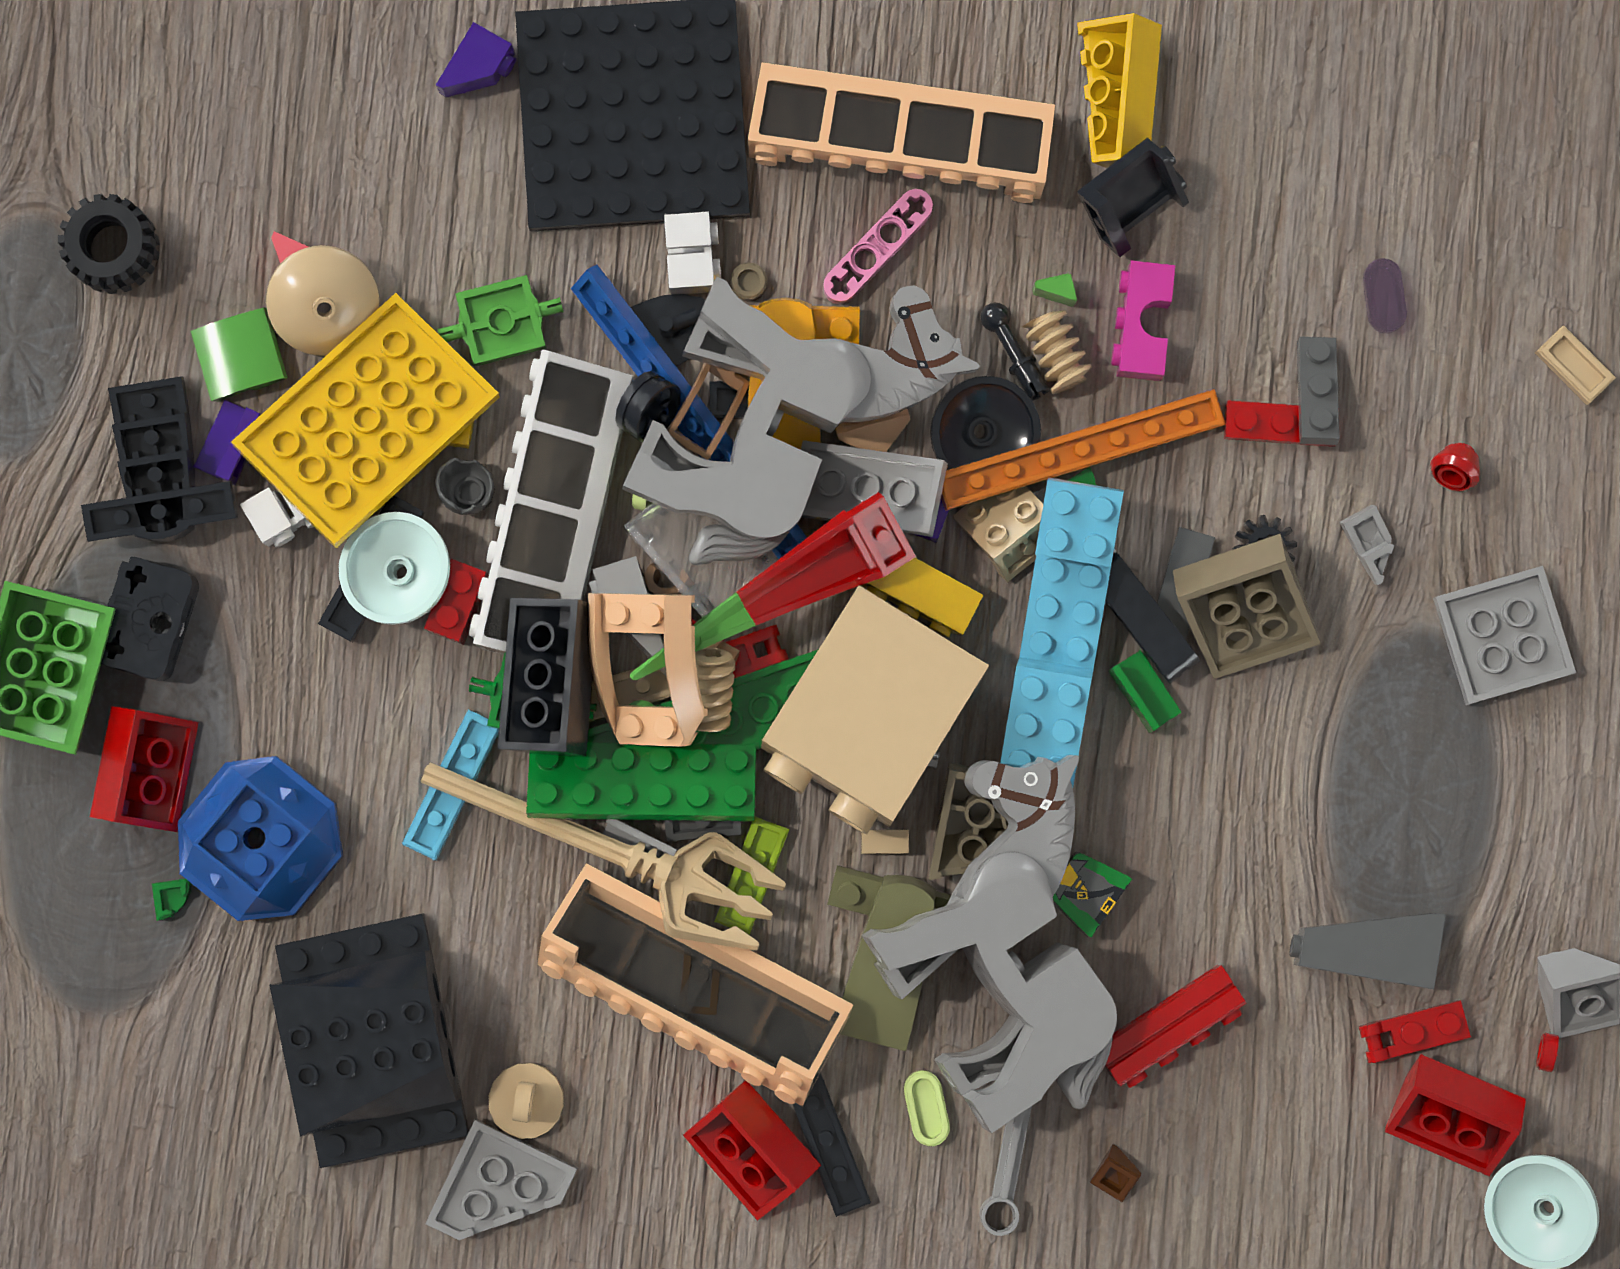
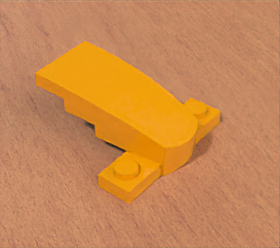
M786 297L771 299L759 303V305H749L762 311L796 339L835 338L859 344L860 307L812 306V304L800 299ZM751 376L748 407L762 383L760 379ZM784 413L772 437L801 450L803 440L820 443V428Z

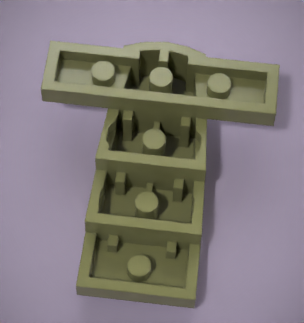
M837 865L827 905L869 915L862 932L864 934L870 929L881 930L897 927L915 915L947 905L951 895L938 892L936 888L927 882L912 876L884 875V877ZM861 935L842 999L852 1003L853 1008L841 1035L906 1051L922 982L903 999L895 997L875 967L874 963L877 962V959Z

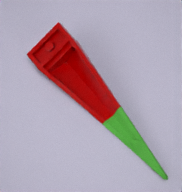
M877 492L847 512L845 510L841 511L693 625L695 626V652L803 606L883 578L915 558L916 555L884 496ZM664 648L632 671L630 674L631 679L638 680L665 667Z

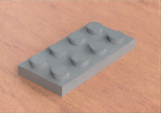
M803 440L801 450L822 459L801 517L830 521L841 511L845 510L847 512L879 492L884 496L904 533L933 537L948 465L944 460Z

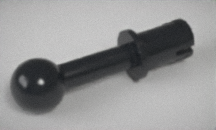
M997 302L986 305L981 312L982 325L987 330L997 334L1013 362V365L1009 368L1010 374L1016 375L1022 388L1032 401L1041 397L1039 392L1045 395L1050 391V388L1046 385L1037 369L1035 356L1026 357L1008 325L1010 313L1007 307Z

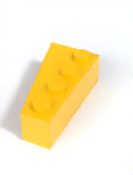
M913 558L883 578L860 585L882 600L886 601L887 599L899 606L898 610L917 620L920 616L930 621V629L948 638L951 633L964 634L983 597L981 593L917 558Z

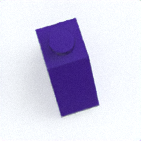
M473 22L436 83L439 93L447 98L497 85L501 76L506 78L515 65L516 58L513 57L515 52L512 44Z

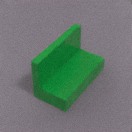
M1141 650L1108 671L1148 733L1155 731L1181 713V710Z

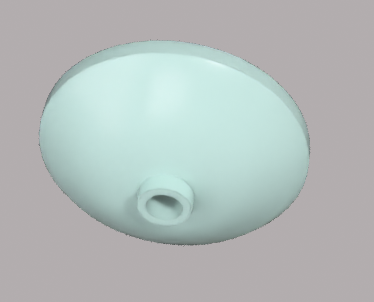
M388 512L368 519L350 535L343 547L339 560V580L348 602L363 616L383 624L408 623L425 615L442 597L450 575L449 553L441 535L425 520L404 512ZM406 567L407 573L405 577L398 579V569Z
M1528 1155L1517 1158L1506 1164L1496 1173L1486 1192L1484 1212L1489 1232L1499 1248L1519 1264L1533 1269H1560L1581 1258L1595 1240L1599 1226V1208L1596 1196L1584 1176L1563 1160L1547 1155ZM1544 1201H1549L1553 1204V1213H1549L1544 1209Z

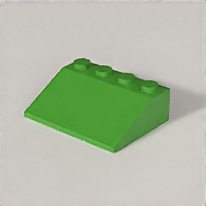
M9 581L4 582L0 596V736L77 754L114 618L115 608Z

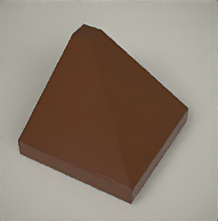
M1112 1144L1090 1183L1123 1202L1142 1173L1119 1147Z

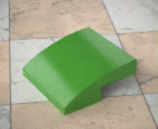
M260 308L231 316L191 331L211 401L219 402L247 390H259L288 378L267 308Z

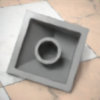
M1575 948L1537 957L1538 984L1551 1034L1559 1035V1038L1620 1024V964Z

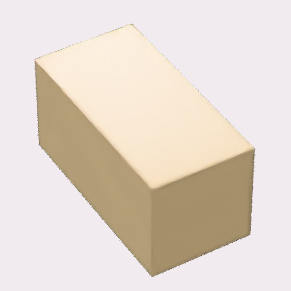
M869 830L868 834L861 832V854L909 853V830Z

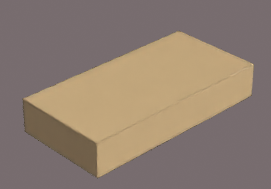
M1564 325L1535 352L1586 405L1590 404L1616 378Z

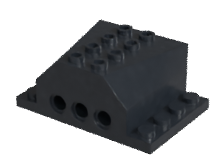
M424 913L275 945L282 982L269 985L299 1134L300 1137L313 1134L320 1168L466 1137L468 1135L469 1129Z

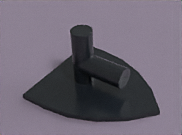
M685 294L662 295L631 307L676 367L689 360V358L682 357L706 299Z

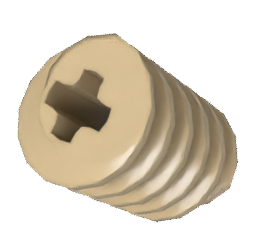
M1066 310L1049 312L1022 326V328H1032L1026 335L1028 341H1039L1032 348L1035 355L1046 354L1039 361L1040 368H1051L1045 375L1046 381H1058L1051 388L1052 394L1061 393L1087 380L1084 375L1092 368L1091 364L1079 365L1078 363L1086 354L1084 350L1074 352L1072 350V347L1079 341V338L1066 337V334L1073 328V325H1061L1059 322L1067 314Z
M711 647L704 648L695 652L700 694L704 708H708V716H704L697 730L717 732L727 729L731 723L729 713L732 709L730 699L733 696L734 674L732 672L735 670V660L732 654L726 650Z

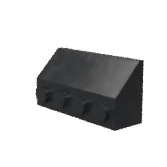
M510 598L498 749L548 755L586 756L593 680L588 642V602L579 599Z

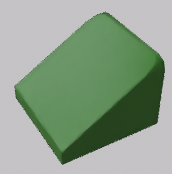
M1069 273L1036 280L1033 285V295L1074 307L1077 302L1072 277Z

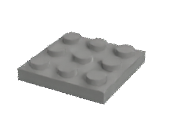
M1543 566L1433 598L1466 705L1576 673Z

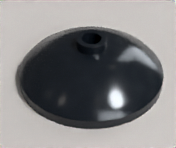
M977 376L966 379L945 393L934 411L930 428L932 449L937 459L948 463L947 470L1039 443L1041 439V424L1037 409L1024 390L1006 379L994 376ZM979 424L983 425L985 433L981 438H977L974 434V429Z

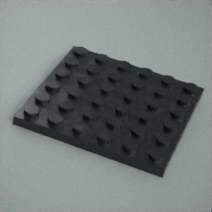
M678 0L515 11L529 231L665 222L664 215L709 212L710 219L750 217L735 0Z

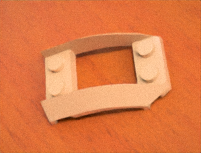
M588 593V642L594 686L602 713L619 744L690 746L698 733L696 730L704 716H708V708L703 706L697 677L695 626H691V603H695V595ZM609 632L664 634L665 666L673 707L618 704L611 672Z

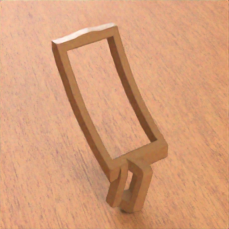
M704 363L691 391L667 431L684 447L708 460L731 423L750 382L734 371ZM709 371L738 392L707 450L676 431Z

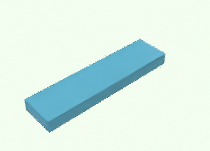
M468 709L440 767L476 781L499 735V730L489 728L487 726V718ZM429 787L402 845L437 861L466 801Z

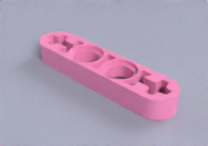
M912 189L903 194L827 274L824 279L823 289L829 301L839 305L851 301L928 221L932 213L933 203L927 192L921 189ZM921 199L924 201L922 207L924 213L922 215L919 212L913 213L908 219V223L913 226L908 229L904 221L894 214L899 212L903 218L909 211L910 205L908 201L912 200L916 203ZM887 224H895L901 230L902 235L900 239L895 243L885 242L880 236L882 227ZM864 250L872 252L876 257L874 267L867 270L859 268L855 264L857 253ZM849 265L852 272L862 279L860 282H857L853 276L847 283V290L849 292L844 294L840 291L835 295L832 293L834 289L832 280L836 279L841 282L848 275V270L844 269V267Z

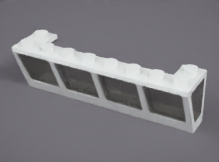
M547 350L541 351L540 359H533L529 380L533 381V390L531 395H525L521 408V417H526L523 432H516L512 447V453L517 454L514 468L508 467L504 481V489L509 490L506 505H499L496 514L495 526L500 527L497 541L491 540L486 562L492 564L489 578L483 577L479 587L478 599L483 600L480 615H473L470 625L469 636L473 637V644L480 649L500 654L506 653L510 598L579 599L584 601L623 430L617 426L615 421L616 409L627 387L634 381L633 375Z

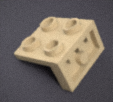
M1026 486L967 504L954 515L956 522L984 550L998 574L1006 582H1009L1035 561L1043 503Z

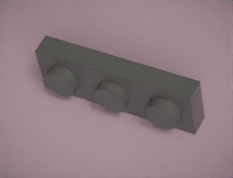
M1299 336L1297 341L1300 444L1337 445L1340 438L1336 338Z

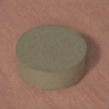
M755 263L740 264L731 274V289L739 299L755 301L762 297L767 289L766 273Z

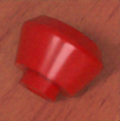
M1449 444L1431 460L1430 469L1433 477L1445 488L1454 491H1464L1476 486L1479 482V456L1468 444Z

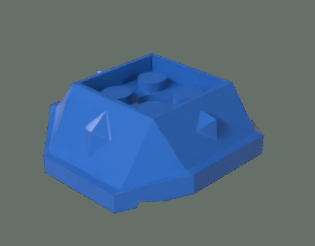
M278 756L225 762L178 820L180 874L237 921L297 915L343 858L336 803ZM255 828H260L265 833V843L259 849L252 848L248 841L250 832Z

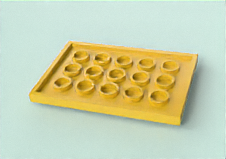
M395 293L232 440L231 443L263 477L337 548L496 402L500 396L499 392Z

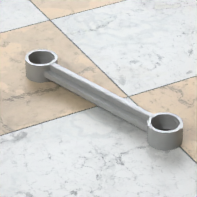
M1032 1106L1005 1124L992 1196L983 1202L979 1213L982 1225L993 1235H1007L1017 1227L1019 1222V1212L1013 1202ZM1005 1202L1012 1210L1013 1220L1006 1228L997 1230L987 1223L985 1213H987L988 1208L992 1204Z

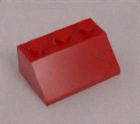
M111 706L90 817L178 832V820L181 816L199 722Z
M1420 1054L1405 1077L1386 1124L1385 1132L1490 1177L1521 1132L1526 1098Z
M743 1081L683 1134L685 1139L757 1221L794 1193L821 1166L811 1152L786 1126L785 1122L779 1118L747 1081Z

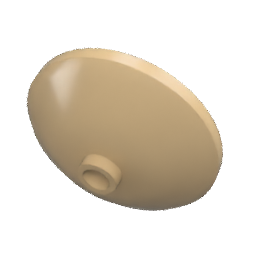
M312 246L291 254L276 268L267 288V312L275 331L287 344L307 354L326 356L379 308V293L372 273L358 257L346 250L333 246ZM326 302L330 304L331 309L326 313L319 312L317 307L320 303Z

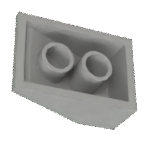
M636 556L592 569L595 580L589 582L592 593L649 594L642 568ZM625 633L648 658H651L664 648L662 634ZM665 666L660 671L667 677Z

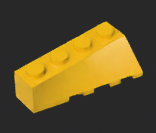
M1135 13L1077 22L1078 35L1083 36L1084 50L1080 51L1081 64L1087 68L1088 84L1084 86L1085 99L1090 101L1091 115L1087 118L1092 163L1105 168L1110 167L1147 137L1152 140L1162 25Z

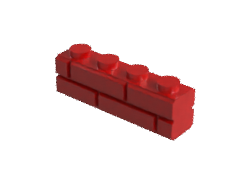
M1216 965L1115 1031L1112 1036L1110 1054L1105 1067L1118 1086L1126 1083L1131 1088L1148 1077L1145 1070L1155 1063L1163 1067L1179 1056L1177 1049L1187 1042L1193 1047L1211 1035L1208 1029L1219 1021L1225 1026L1240 1017L1243 1013L1239 1008L1247 1003L1222 965Z

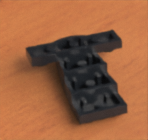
M180 376L108 388L114 419L112 429L120 460L117 461L126 498L81 505L87 542L135 535V537L154 542H171L185 537L195 529L197 524L238 518L232 481L195 487L193 441L184 377Z

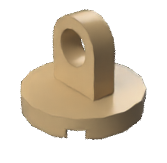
M518 1063L503 1070L494 1080L488 1095L489 1111L495 1124L506 1134L519 1139L536 1138L548 1132L558 1122L564 1108V1091L560 1082L548 1068L535 1063Z

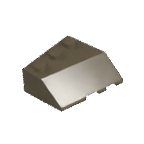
M948 762L934 835L928 880L940 879L944 876L963 875L968 865L1008 827V821L997 812L991 799L974 796L966 788L964 779L970 766Z

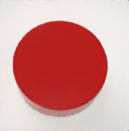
M1546 1032L1542 1034L1536 1060L1538 1070L1553 1071L1558 1052L1559 1035Z

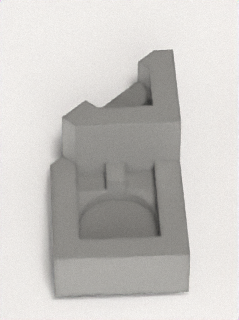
M1370 505L1339 523L1375 585H1379L1383 582V572L1389 554H1392L1395 545L1391 544L1392 537L1377 507Z

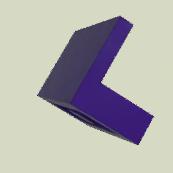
M224 400L193 467L223 481H232V484L236 485L247 460L233 447L231 441L261 414L247 407L245 409Z

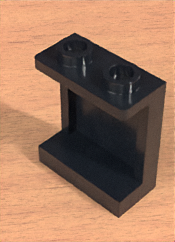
M1148 137L1077 191L1099 239L1119 257L1131 250L1125 233L1170 199H1174L1182 207L1189 203L1184 189L1187 188L1186 182L1173 167L1176 164L1175 157L1166 146L1162 145L1159 148Z

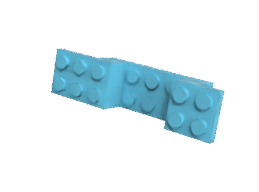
M1048 478L1035 552L1036 559L1000 762L1002 764L1021 767L1029 762H1035L1037 757H1044L1056 763L1067 755L1079 756L1124 490ZM1075 768V770H1074V772H1073V775H1072V777H1071V779H1070L1071 784H1072V788H1073V785H1074V779H1075V774H1076V768Z

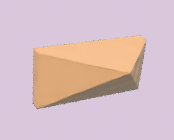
M905 409L899 413L876 420L842 422L835 430L840 441L856 448L887 452L909 423L910 415L908 409Z

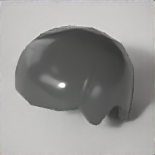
M452 458L439 468L435 480L439 499L447 509L460 515H472L485 510L492 502L495 492L491 472L477 460Z

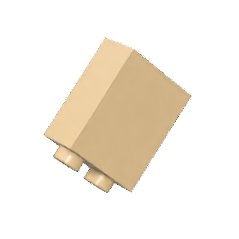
M858 586L762 739L761 748L772 754L764 771L783 785L800 794H803L811 779L835 793L837 797L828 811L864 834H868L876 819L890 827L989 665L868 590Z

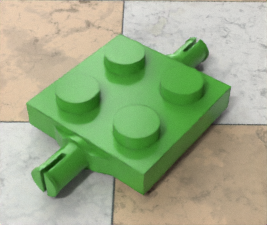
M524 275L455 293L460 310L459 324L441 329L438 328V334L446 342L463 338L469 346L473 365L476 367L546 349L542 332V317L563 313L564 310L560 297L539 303L532 293L528 276Z

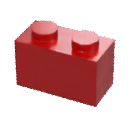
M451 558L450 575L446 589L438 603L431 609L424 629L464 645L473 615L476 614L481 602L478 599L481 580L483 577L489 578V574L486 571Z

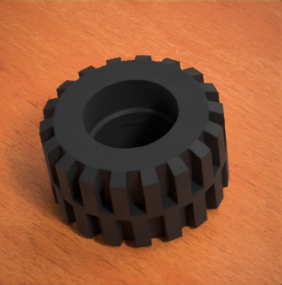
M102 194L93 195L94 201L92 202L87 198L80 200L81 208L76 211L71 207L67 212L71 216L69 222L62 220L60 225L64 235H58V244L63 247V250H60L59 253L61 259L67 263L65 266L85 285H89L92 289L99 292L105 290L109 294H117V289H121L124 292L131 291V284L134 282L139 286L143 284L146 280L142 276L145 272L153 273L155 267L151 264L152 260H158L160 254L156 249V246L160 245L159 237L154 233L156 228L153 223L131 201L126 198L122 200L118 195L109 194V197L105 198ZM109 226L124 227L128 236L124 252L117 259L110 262L101 263L94 261L91 254V245L98 232Z

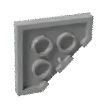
M475 1119L425 1224L457 1240H462L493 1227H498L540 1210L562 1203L578 1167Z

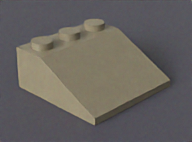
M1281 534L1173 570L1178 601L1214 679L1321 644L1295 568Z

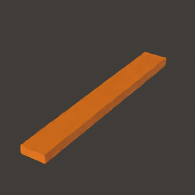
M1215 389L947 470L941 495L944 509L947 511L1048 480V478H1055L1224 426L1226 423Z

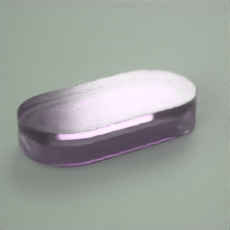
M1380 258L1367 266L1362 277L1367 316L1370 325L1376 331L1392 333L1404 324L1407 317L1403 281L1398 265L1392 260Z

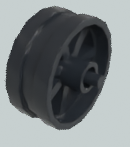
M654 371L644 372L627 387L616 409L615 421L617 426L642 443L653 420L663 424L667 429L676 416L680 405L681 392L679 387L665 380L664 377Z

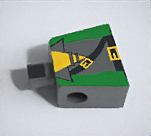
M1077 851L1069 859L1059 888L1053 896L1054 905L1085 936L1091 938L1133 879Z

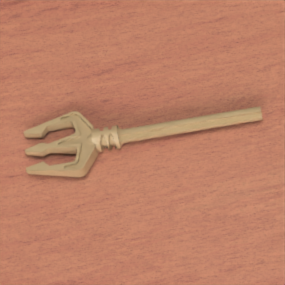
M431 762L426 766L421 779V783L620 865L625 871V876L628 878H634L637 874H641V883H646L649 879H653V888L659 890L658 896L664 929L669 936L674 938L749 950H758L759 948L757 940L736 926L721 931L685 915L686 903L693 900L734 908L744 917L772 919L773 913L754 898L737 895L705 873L703 869L711 859H718L751 873L755 886L781 891L785 890L786 887L785 881L722 835L715 832L704 834L677 850L674 856L665 853L659 858L656 856L657 848H653L647 853L644 851L645 843L641 841L636 845H628L568 819L527 818V802Z

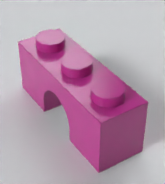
M1131 260L1127 271L1121 270L1118 292L1125 293L1124 306L1117 307L1115 317V329L1121 330L1120 344H1113L1111 366H1117L1116 377L1161 381L1164 377L1168 338L1153 337L1146 333L1141 326L1140 316L1143 311L1149 308L1168 309L1172 302L1176 265Z

